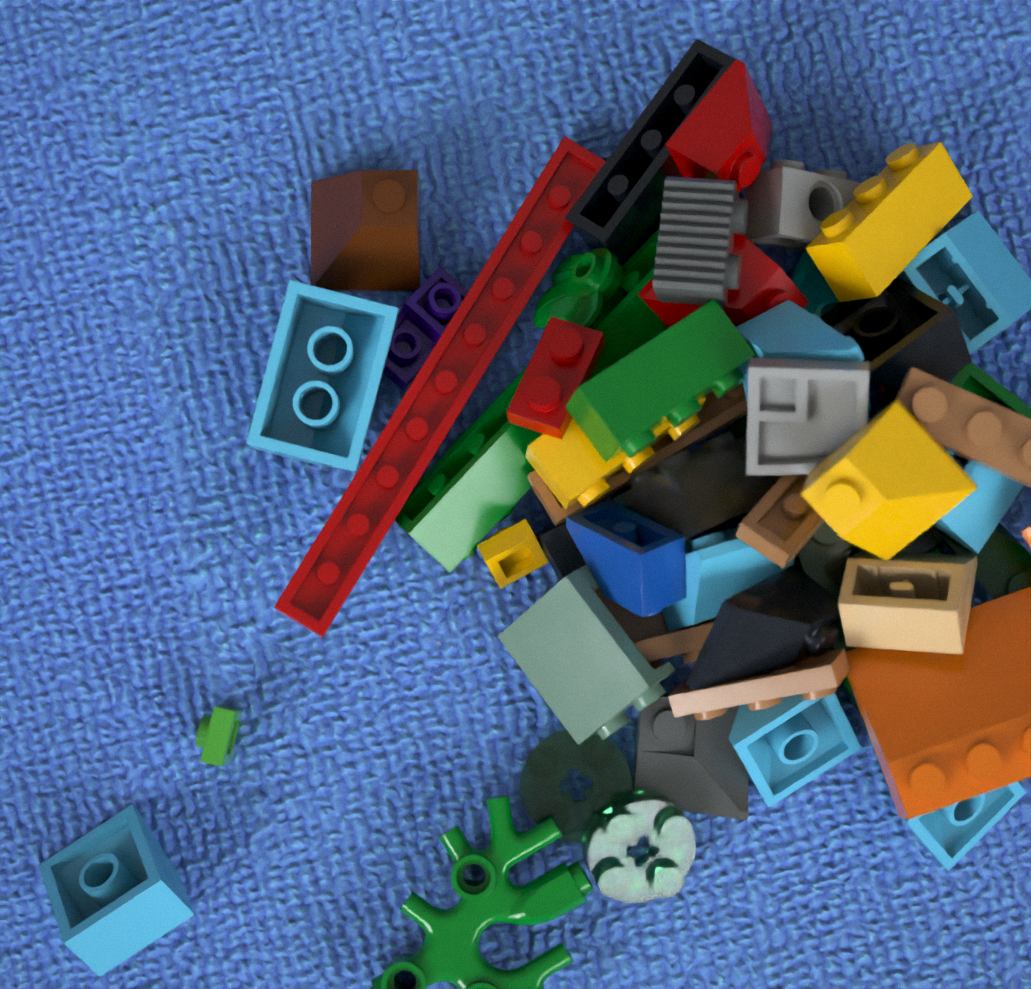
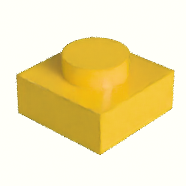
M526 519L511 527L498 530L491 538L476 545L500 589L549 563Z

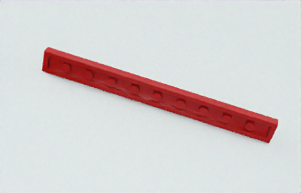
M566 136L563 137L275 604V610L322 638L325 636L571 233L573 227L565 217L605 164V160Z

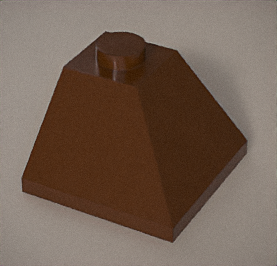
M360 170L311 182L312 286L335 292H415L421 286V182L418 170Z

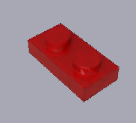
M551 316L508 407L507 416L509 423L562 440L572 419L565 405L577 388L590 379L606 344L604 333Z

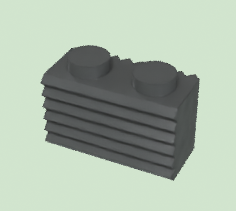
M666 176L653 277V290L659 302L695 304L699 306L715 299L720 307L727 306L728 289H739L742 257L741 255L733 254L735 234H745L748 200L739 199L736 181Z

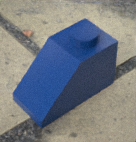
M611 500L566 517V528L607 599L628 609L635 615L645 617L658 614L663 608L686 598L685 536Z

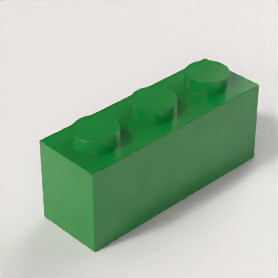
M713 299L579 386L565 405V408L605 462H608L621 452H624L630 459L657 439L653 432L655 429L669 421L673 428L680 426L701 410L702 407L698 403L700 399L712 391L719 399L746 379L741 370L748 364L750 358H753L756 354L716 300Z

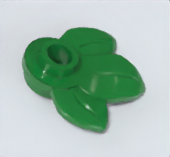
M599 247L585 254H574L562 261L552 273L551 282L553 286L545 291L537 302L533 316L534 326L538 329L546 327L552 316L589 328L600 314L602 302L611 298L622 282L623 267L618 263L616 255L605 247Z

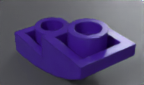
M441 266L404 302L402 310L397 317L383 374L402 391L415 379L468 293V290Z

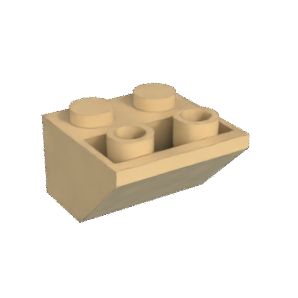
M862 550L848 557L838 601L846 646L963 654L977 571V556L898 552L886 561L867 550Z

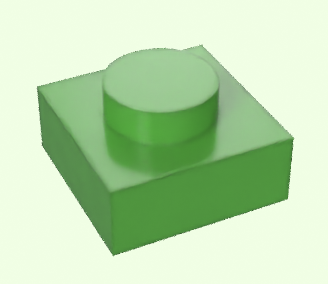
M220 704L214 706L212 715L203 714L195 742L196 746L203 748L200 762L220 767L230 763L243 709Z

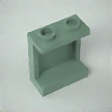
M587 564L566 575L497 636L578 745L595 733H598L604 741L630 721L624 711L634 705L638 712L652 704L666 692L660 683L676 671L669 661L657 669L650 666L594 592L599 585Z

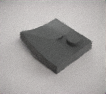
M663 694L652 704L638 712L629 801L631 805L748 820L749 774L728 739L739 706L728 707V711L725 714L708 720H696L694 714L674 717L668 695Z

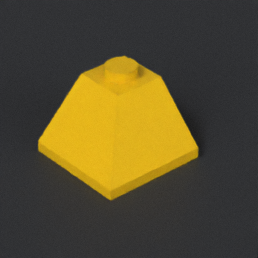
M896 399L809 472L801 491V496L841 538L888 561L974 492L978 485L907 408Z

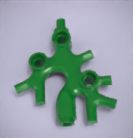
M500 795L487 798L490 842L484 849L472 848L458 825L442 833L439 838L454 862L451 872V883L455 892L461 898L454 907L440 909L431 905L413 891L405 900L400 910L424 929V943L415 954L404 953L391 959L385 971L371 979L373 987L370 989H426L427 986L437 982L453 983L458 989H544L546 978L573 963L574 961L563 942L524 965L511 970L498 969L488 964L482 957L479 949L480 937L489 925L497 922L517 925L546 923L587 901L586 895L594 891L589 878L578 861L569 866L566 862H563L522 886H517L510 881L508 876L509 870L514 864L563 836L554 819L550 817L525 832H518L512 822L509 795ZM470 864H478L484 869L485 875L480 880H471L466 876L464 869ZM403 970L410 971L414 974L416 981L410 985L402 984L396 974Z

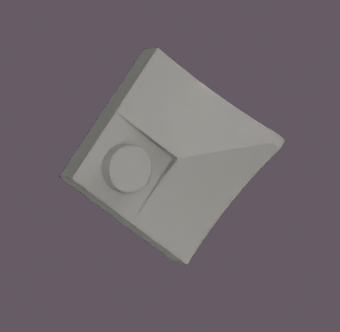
M750 358L748 366L746 475L809 474L816 466L867 424L870 362Z

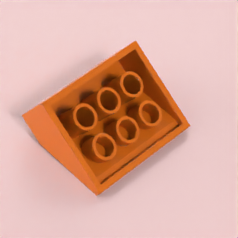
M1031 587L971 607L963 654L858 647L846 652L850 666L847 677L899 818L909 820L1031 777Z

